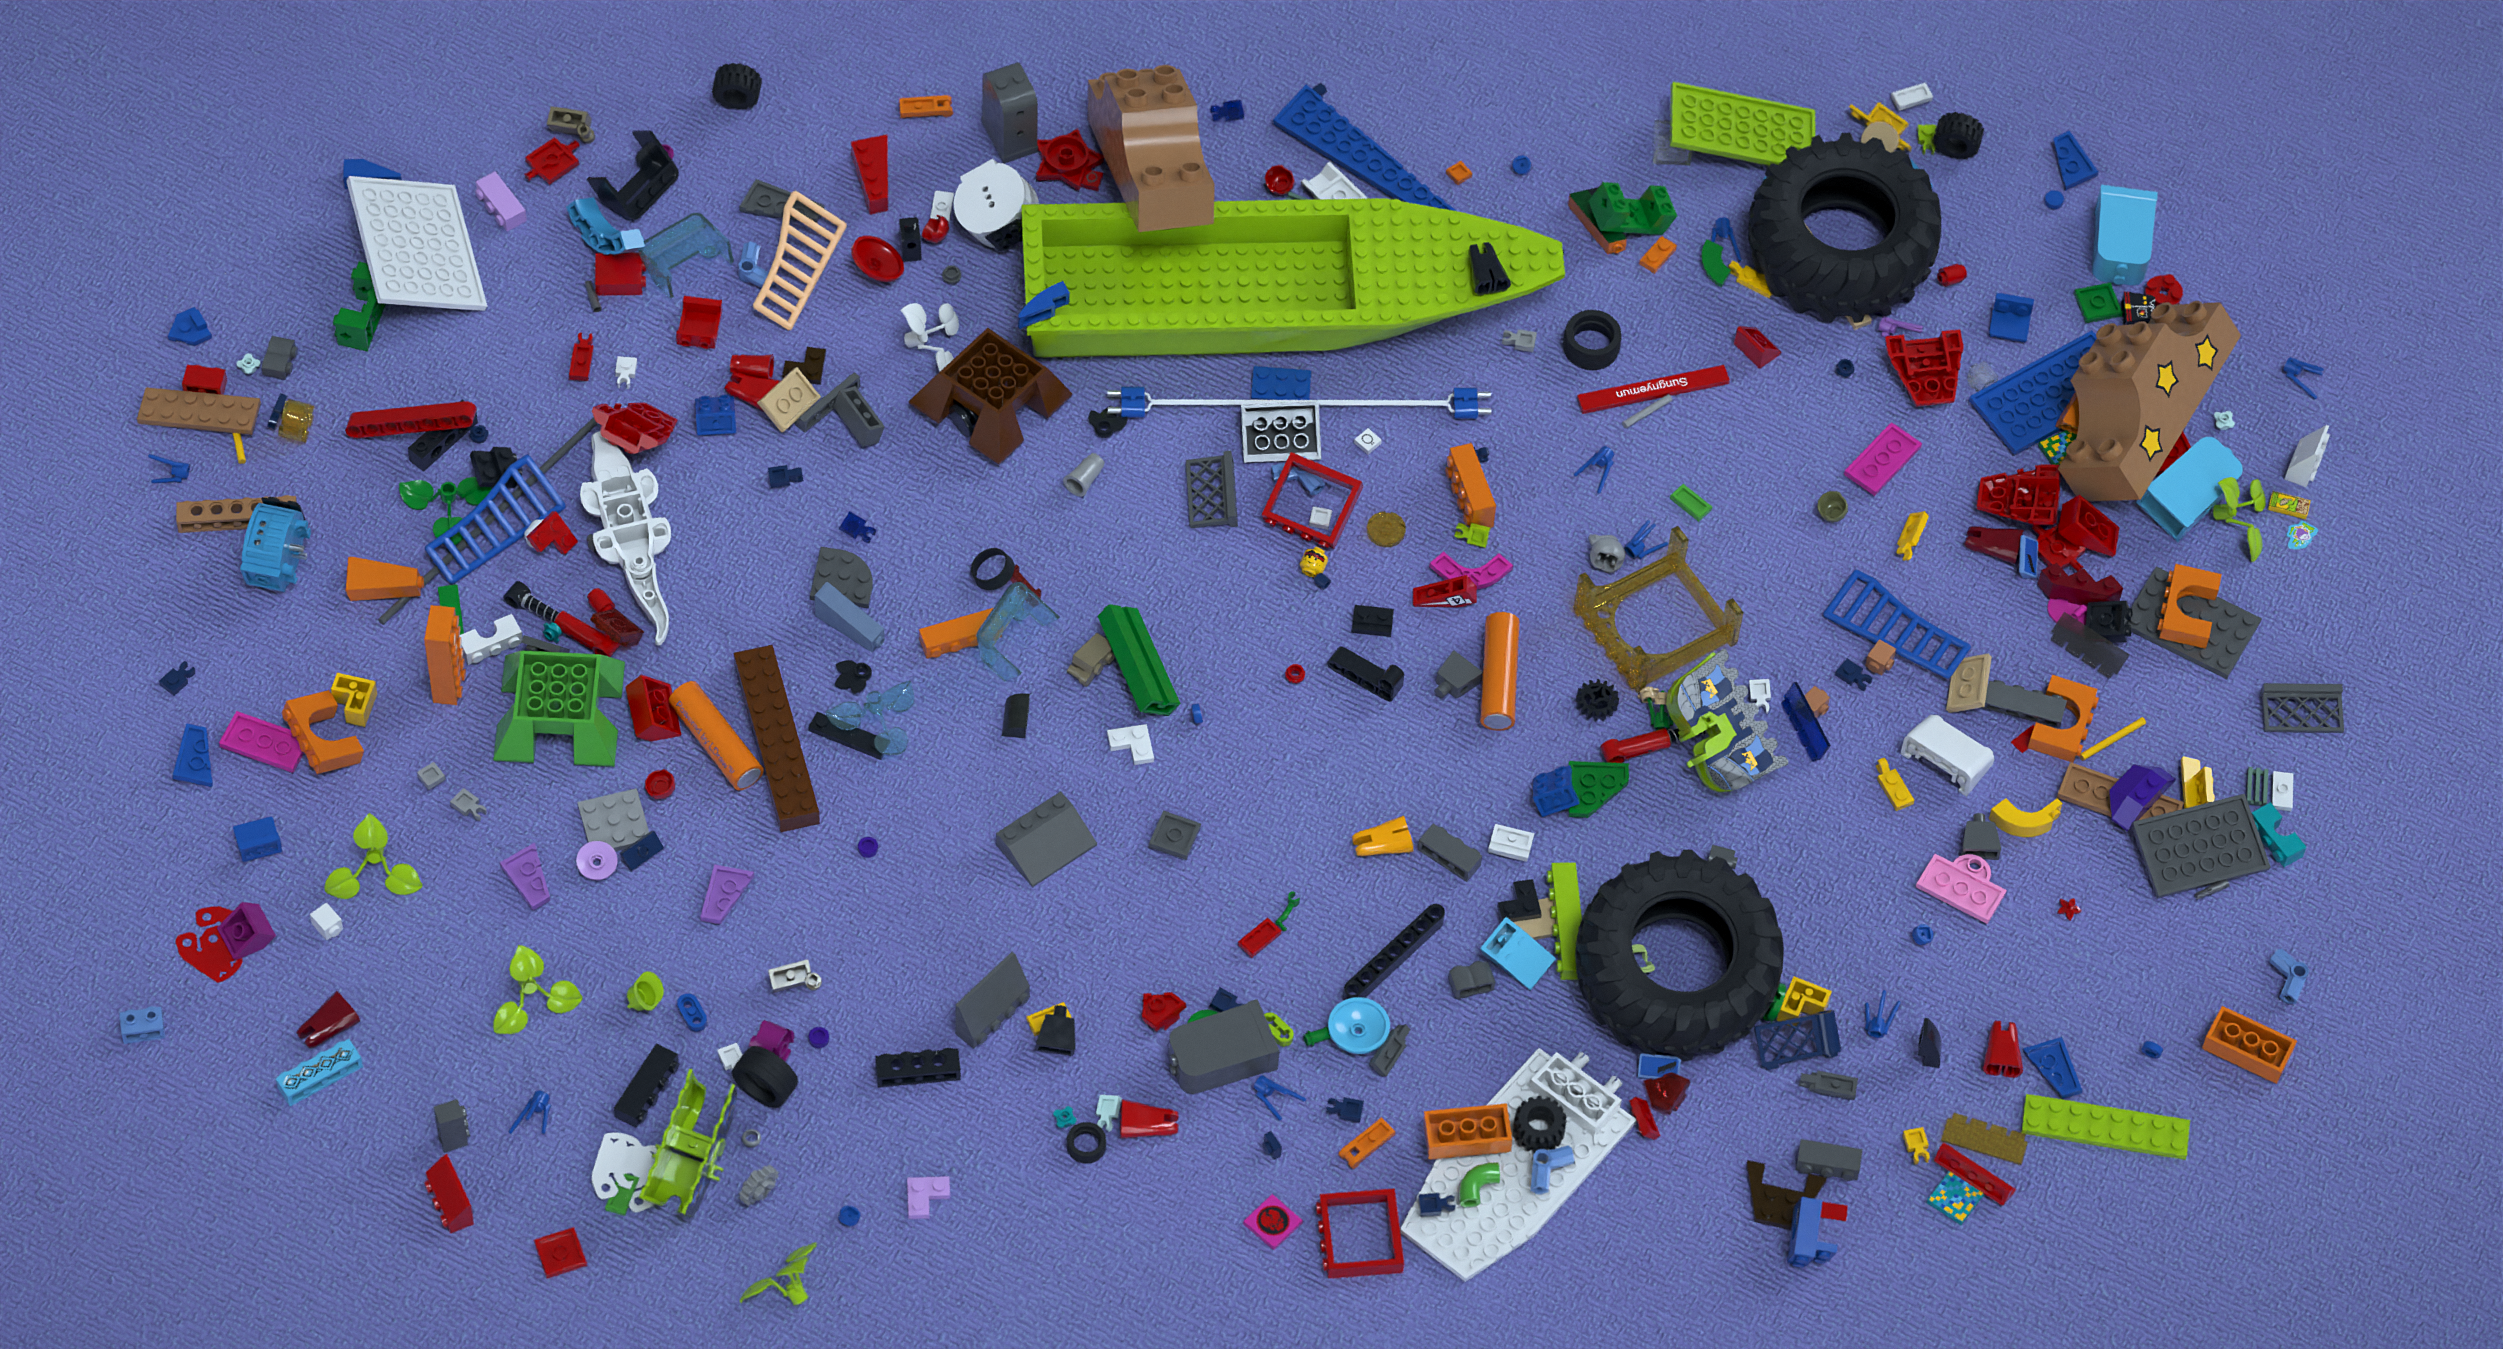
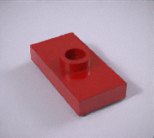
M1267 917L1239 940L1238 946L1253 958L1280 936L1282 930Z

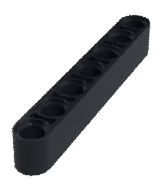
M1432 904L1426 908L1344 985L1343 1001L1355 997L1366 998L1434 935L1444 923L1445 910L1443 906ZM1349 992H1354L1356 995H1351Z

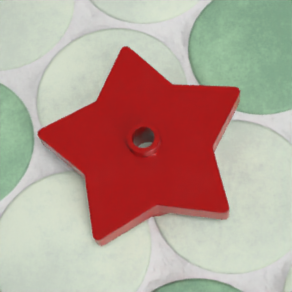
M1075 129L1067 135L1057 136L1052 140H1037L1038 152L1042 162L1036 173V180L1060 179L1073 188L1080 190L1085 171L1091 170L1104 162L1103 155L1087 147L1079 129Z

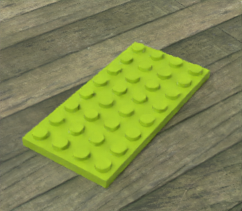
M1672 82L1670 86V146L1770 166L1771 163L1780 164L1786 158V149L1791 145L1800 150L1811 145L1812 137L1816 136L1814 109L1678 82Z

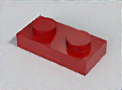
M1638 1097L1629 1101L1632 1106L1631 1112L1638 1121L1640 1133L1644 1137L1653 1140L1660 1137V1132L1647 1101Z

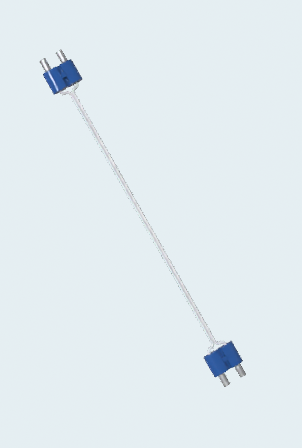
M1121 386V390H1108V397H1121V407H1108V414H1121V417L1145 418V412L1150 410L1151 405H1241L1319 401V405L1448 406L1449 411L1454 413V419H1478V415H1491V408H1478L1477 401L1478 398H1490L1491 392H1478L1477 388H1453V394H1450L1447 400H1153L1145 392V387ZM1145 395L1151 402L1148 404L1147 409H1145ZM1452 396H1453L1454 410L1451 409L1450 404H1448V402L1450 401V399H1451Z

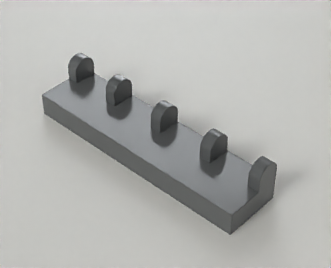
M855 372L848 376L842 383L801 415L794 424L806 433L835 409L833 405L839 390L855 386L857 389L860 388V376Z

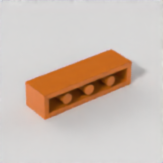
M995 608L919 629V641L926 659L936 658L948 652H957L962 648L974 647L980 643L995 641L1002 637V625Z

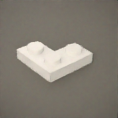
M1147 724L1107 730L1111 751L1130 748L1134 765L1154 762Z

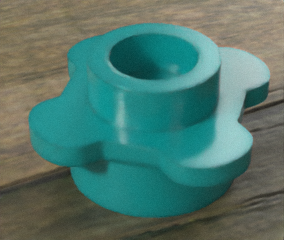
M553 622L550 624L544 623V636L548 640L558 643V637L562 634L561 628Z
M1070 1106L1062 1110L1056 1109L1053 1112L1059 1128H1068L1077 1122L1076 1117L1073 1116V1108Z

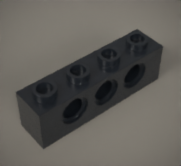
M477 411L470 427L426 431L408 447L409 461L424 472L478 423Z
M944 1048L942 1050H923L922 1052L914 1053L906 1051L901 1054L891 1055L885 1053L875 1056L878 1088L961 1080L958 1049ZM936 1063H942L943 1065H941V1066H936V1065H934V1064H936ZM915 1065H921L922 1067H920V1068H915L914 1066H915ZM894 1067H901V1069H899V1070H895V1069H893V1068H894Z

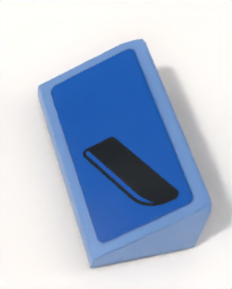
M2021 535L2019 573L2022 578H2037L2038 541Z
M1640 1053L1638 1078L1679 1082L1681 1059L1677 1056H1653Z

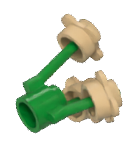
M1645 687L1640 691L1638 699H1641L1643 703H1648L1651 725H1654L1655 730L1670 729V726H1673V720L1668 716L1667 712H1664L1668 693L1663 690L1659 692L1658 688ZM1652 702L1660 704V712H1657L1656 716Z

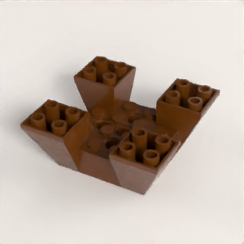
M987 328L909 400V404L939 424L949 415V407L957 402L961 403L979 416L969 445L1000 465L1024 442L1015 412L1023 404H1027L1046 418H1049L1072 397V392L1047 367Z

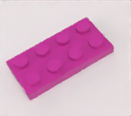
M1891 422L1848 466L1844 475L1875 496L1920 450L1922 443Z
M238 711L234 714L219 742L221 748L294 773L304 754L300 749L297 738L292 735L291 730Z

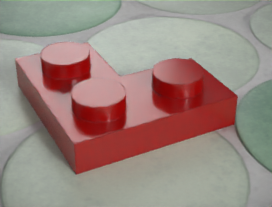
M552 511L526 536L537 552H542L553 542L561 554H566L578 542L557 511Z

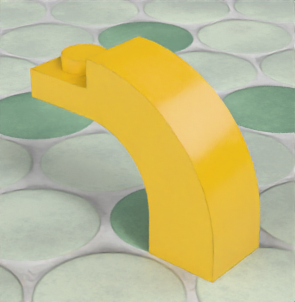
M2005 798L1991 809L1989 820L2008 834L2018 837H2035L2051 830L2053 821L2061 814L2060 811L2063 803L2056 798L2042 810L2029 813L2017 809Z

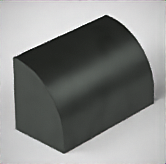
M1014 694L1006 699L1002 736L1026 738L1030 694Z

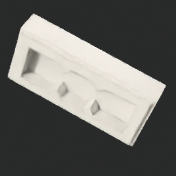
M1926 83L1891 93V98L1898 111L1933 100V96Z
M935 191L930 218L938 219L936 216L938 214L950 222L954 193Z
M2273 771L2271 803L2277 810H2292L2293 773Z

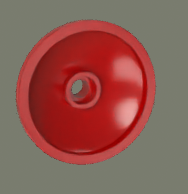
M861 236L854 241L851 247L852 257L857 267L864 274L881 282H893L900 278L904 271V263L900 254L893 246L874 236Z

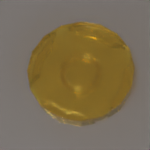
M1382 511L1374 514L1369 519L1367 536L1377 546L1393 547L1404 539L1406 533L1405 522L1396 513Z

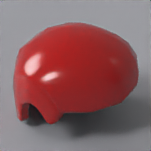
M1283 165L1272 166L1266 172V186L1275 195H1286L1293 189L1295 184L1294 176Z
M938 214L936 215L938 219H929L922 232V238L931 243L941 242L949 232L948 220Z
M656 770L646 778L645 789L655 799H666L674 792L676 782L674 776L667 770Z

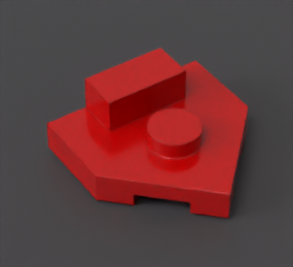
M1164 992L1162 995L1143 993L1142 1020L1155 1031L1160 1028L1166 1030L1180 1019L1179 1013L1187 1007L1186 1003L1173 992Z

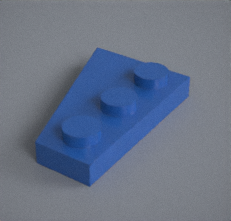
M2070 130L2053 138V145L2065 191L2098 176L2099 171Z

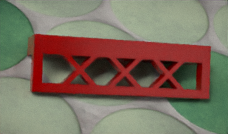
M1946 1143L1940 1146L1934 1158L1936 1163L2002 1206L2005 1205L2016 1191L2015 1188Z

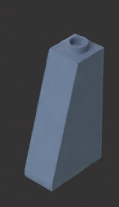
M826 582L814 595L815 617L870 652H873L877 647L880 648L885 641L884 628L830 583Z

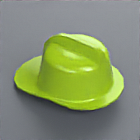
M650 971L642 973L628 989V1008H634L637 1011H652L661 1001L664 993L663 984L655 973Z

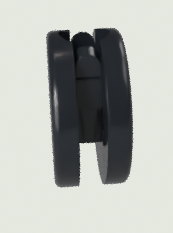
M957 402L949 407V415L957 429L964 436L971 437L979 416Z

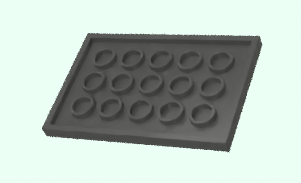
M2156 566L2131 607L2133 619L2129 620L2128 625H2131V632L2228 679L2260 625L2262 618L2218 596L2216 600L2197 596H2185L2177 601L2178 608L2182 613L2192 618L2212 622L2206 649L2160 639V630H2157L2159 619L2164 617V614L2160 613L2163 602H2167V598H2164L2166 586L2170 587V582H2167L2169 572Z
M2245 794L2131 823L2156 898L2212 885L2226 879L2232 880L2267 871L2271 868Z

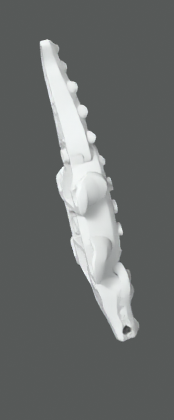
M599 431L591 437L593 450L591 475L594 482L582 483L580 490L581 502L590 515L602 519L604 529L593 534V542L598 555L609 564L619 563L622 567L637 604L657 629L655 643L656 645H661L665 641L669 630V614L658 587L654 555L663 552L671 539L670 524L665 517L652 518L648 506L655 501L658 494V483L652 472L646 468L639 471V473H634L631 464L617 445L610 444L608 439L602 437Z

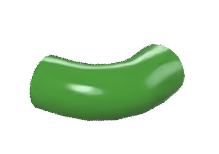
M1498 1162L1477 1165L1465 1174L1460 1183L1459 1190L1461 1206H1478L1481 1203V1187L1486 1184L1500 1183Z

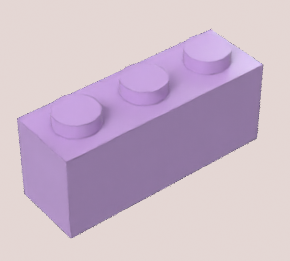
M496 172L476 181L477 190H475L477 198L480 201H484L486 209L489 213L494 214L499 226H503L506 231H509L527 221L525 209Z

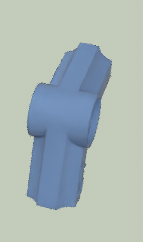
M755 242L744 243L739 262L738 277L743 282H751L762 288L769 272L757 266L761 247Z
M1285 463L1271 466L1274 483H1277ZM1294 466L1286 480L1296 479L1300 481L1311 496H1316L1325 488V484L1320 477L1304 470H1299V468Z
M2281 948L2274 953L2269 962L2287 977L2279 998L2287 1004H2296L2309 974V968L2306 964L2297 962Z
M1569 1145L1552 1150L1539 1149L1534 1153L1530 1191L1535 1192V1194L1548 1193L1550 1170L1574 1164V1154ZM1539 1160H1543V1161H1545L1546 1163H1545V1164H1541V1163H1539L1538 1161H1539Z

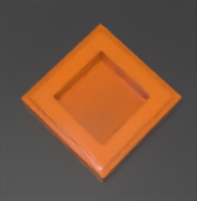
M1462 161L1446 169V174L1457 186L1472 177V172Z

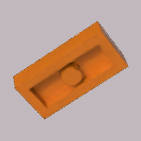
M1661 236L1640 259L1639 264L1655 274L1676 251L1677 245Z

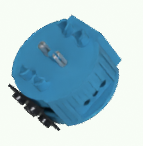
M262 497L263 503L257 504L248 523L240 570L248 585L285 592L286 586L290 583H297L298 578L295 571L299 559H307V553H303L304 546L302 545L303 538L310 539L311 528H308V521L305 519L302 508L297 502H283L275 497Z

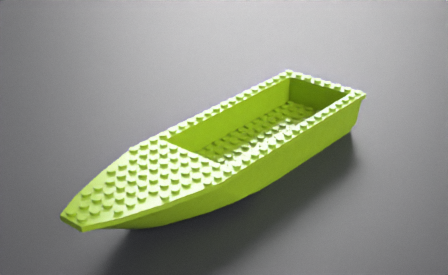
M1399 199L1214 201V224L1138 232L1125 203L1021 204L1026 305L1040 292L1062 281L1070 292L1069 304L1056 308L1054 317L1027 326V336H1031L1033 355L1035 357L1247 354L1344 349L1389 339L1462 313L1525 296L1565 278L1562 242L1520 226L1463 212L1403 202ZM1484 242H1489L1493 246L1501 265L1511 280V286L1506 291L1485 295L1475 293L1469 258L1470 245L1477 244L1480 254H1483L1482 244Z

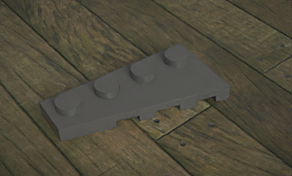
M755 179L740 204L739 211L783 218L784 206L792 192ZM797 200L792 207L816 223L821 215ZM815 202L816 204L825 209V205ZM790 215L791 220H797Z

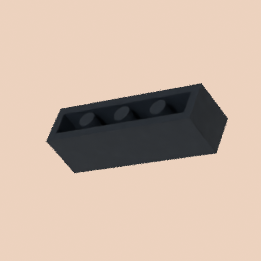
M657 1043L655 1044L615 1105L614 1116L616 1119L635 1128L638 1127L640 1122L643 1123L645 1121L649 1108L656 1104L659 1097L658 1094L661 1090L666 1089L669 1077L672 1073L675 1074L679 1068L680 1063L678 1062L677 1053Z

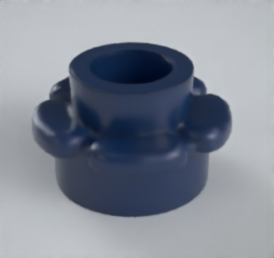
M1842 359L1836 365L1837 374L1843 377H1849L1855 371L1852 361L1848 359Z
M479 425L470 429L469 436L473 442L481 444L487 440L489 432L485 426Z

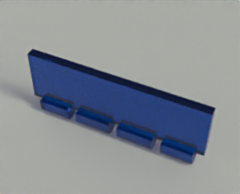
M1794 682L1783 696L1785 700L1781 704L1787 715H1790L1789 719L1794 729L1798 731L1797 734L1803 746L1807 747L1806 751L1811 761L1814 762L1820 760L1831 745L1799 684Z

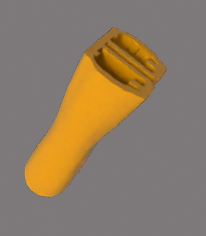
M1403 815L1378 826L1359 831L1352 836L1353 844L1359 845L1355 849L1357 856L1413 852L1411 835Z

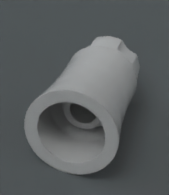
M1095 453L1084 458L1072 472L1064 477L1063 483L1065 487L1076 496H1085L1090 485L1104 467L1103 459Z

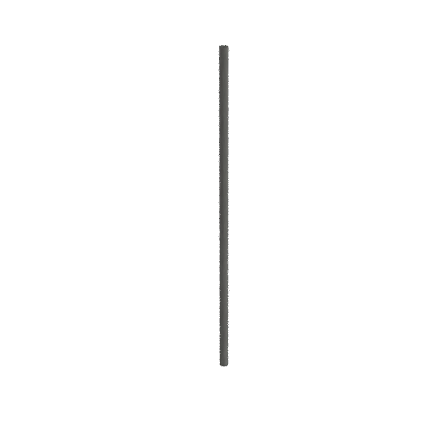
M594 417L540 467L543 474L598 424ZM532 474L526 480V483L531 487L538 479ZM519 486L512 495L517 500L524 492ZM506 499L498 506L502 513L510 507ZM492 513L484 519L488 526L496 520ZM478 526L470 532L474 539L482 533ZM464 539L456 545L460 553L468 546ZM449 552L442 561L447 566L454 557ZM436 565L423 576L424 586L440 572ZM401 597L378 621L384 625L413 597Z

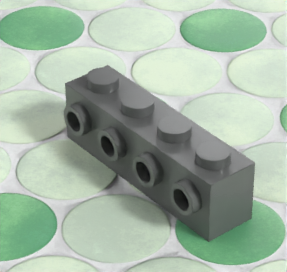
M2000 680L1989 681L1985 707L1983 709L2060 728L2067 700H2063V697L2044 695L2039 690H2024L2025 688L2019 685H2005Z

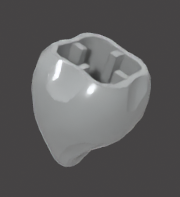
M1589 535L1588 540L1592 546L1590 551L1591 564L1595 568L1609 573L1616 572L1622 566L1625 559L1624 548L1618 539L1613 535Z

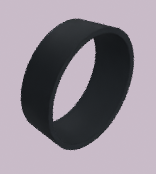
M989 548L975 557L971 565V573L976 584L981 589L995 590L1004 586L1011 579L1015 565L1012 558L1003 550ZM996 555L1005 556V566L997 576L988 580L977 578V571L985 560Z

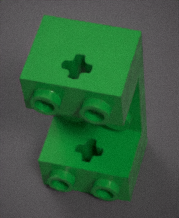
M1602 182L1589 199V204L1600 231L1663 235L1677 217L1665 186L1650 185L1640 199H1626L1619 183Z
M358 262L356 269L354 268L351 274V279L354 281L353 291H355L356 299L367 301V304L363 305L361 312L340 308L338 315L335 314L333 326H335V337H337L338 345L368 352L386 304L378 303L368 263Z

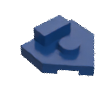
M195 307L177 314L168 334V340L187 342L188 345L193 346L212 339V334L207 328L206 321Z

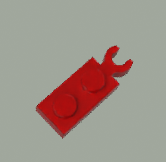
M579 333V344L574 343L569 380L589 381L594 345H591L593 343V335L589 334L588 339H583L582 333Z

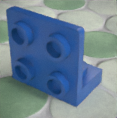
M1997 292L1993 305L1989 336L2026 343L2034 299Z
M701 396L695 399L697 436L736 433L733 396Z
M1570 765L1560 766L1549 773H1541L1533 779V799L1542 817L1579 804V798L1572 786V768Z
M273 817L233 827L242 862L283 852Z

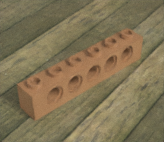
M284 495L282 497H275L283 502H297L296 496ZM249 497L243 499L226 498L223 500L176 502L178 532L247 529L255 507L258 503L263 502L261 498Z

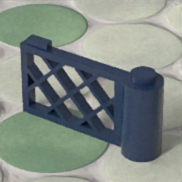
M1825 1010L1811 1015L1754 1026L1761 1067H1766V1070L1779 1068L1778 1064L1819 1055H1826V1058L1836 1057L1838 1052L1842 1051L1834 1010ZM1811 1020L1812 1028L1808 1034L1798 1029L1803 1021ZM1787 1024L1794 1028L1788 1038L1778 1033L1782 1026ZM1770 1029L1774 1032L1768 1042L1761 1039L1760 1030ZM1796 1031L1806 1036L1800 1046L1790 1041ZM1776 1035L1786 1040L1780 1050L1770 1045ZM1808 1039L1815 1042L1816 1051L1806 1052L1802 1049ZM1788 1043L1798 1048L1794 1055L1789 1057L1782 1053ZM1768 1047L1778 1052L1773 1060L1765 1061L1764 1053Z

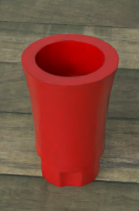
M732 355L730 372L772 379L774 355Z

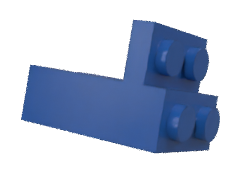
M1801 1197L1794 1205L1787 1262L1792 1263L1794 1267L1804 1268L1813 1259L1817 1263H1826L1837 1253L1838 1245L1817 1241L1823 1200Z

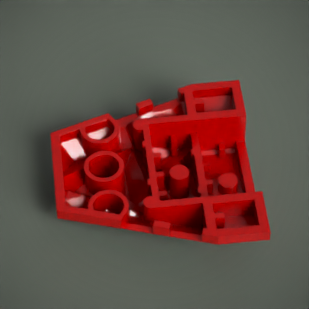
M1960 329L1941 331L1938 338L1905 341L1904 335L1885 336L1887 355L1915 406L1954 403L1961 355L1964 347Z
M646 402L628 403L625 408H621L622 404L615 403L614 408L608 404H600L592 409L595 421L601 425V436L608 439L610 444L623 447L624 451L630 454H636L666 443L678 419Z
M2041 464L2036 465L2035 470L2024 472L2023 469H2018L2017 474L2007 476L2006 473L1982 477L1980 480L1977 509L2034 525L2056 524L2060 501L2061 473L2058 470L2060 465Z

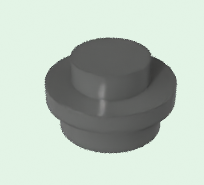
M954 265L947 266L942 272V278L946 283L955 284L961 279V271Z

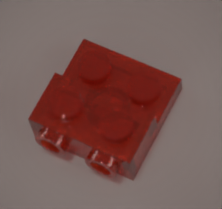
M617 609L594 613L590 619L597 629L604 631L610 636L612 641L620 643L624 647L638 645L644 633L642 629Z

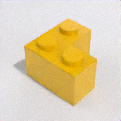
M337 673L331 687V694L337 703L346 705L344 709L346 723L365 727L377 696L376 681Z
M1793 976L1776 1021L1801 1017L1802 1012L1811 1015L1825 1011L1832 991Z

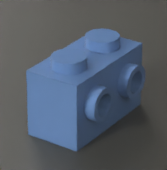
M150 1006L146 1009H129L119 1013L124 1044L166 1038L161 1007Z

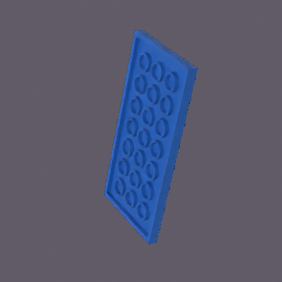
M2093 330L1969 397V402L2014 455L2062 430L2055 426L2076 392L2070 380L2080 366L2079 360L2084 354L2089 352L2097 339Z

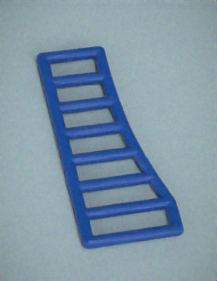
M525 455L511 464L488 495L468 515L425 546V551L450 584L456 583L524 537L526 529L533 522L505 486L511 475L541 515L535 520H544L552 511L559 513L566 508L564 501L530 455ZM525 464L528 465L555 502L556 506L547 511L518 472V469ZM499 492H501L525 525V527L515 532L493 501ZM486 507L490 509L509 535L501 543L480 516V513ZM473 520L494 547L486 553L482 551L466 529V526ZM458 532L478 557L470 564L467 563L450 539ZM443 543L462 568L454 575L434 550Z
M1854 570L1823 613L1824 618L1874 643H1877L1879 639L1896 648V654L1946 679L1951 678L1971 649L1969 643L1921 618L1903 605L1875 578L1859 570ZM1857 579L1867 583L1843 618L1833 613ZM1875 588L1882 596L1861 626L1850 622ZM1890 602L1896 609L1878 635L1868 631V628L1885 604ZM1904 614L1911 621L1894 644L1886 640L1885 637L1899 617ZM1919 625L1927 631L1912 652L1902 648L1913 630ZM1933 635L1942 638L1943 642L1928 661L1919 655ZM1950 644L1961 648L1947 669L1936 665Z

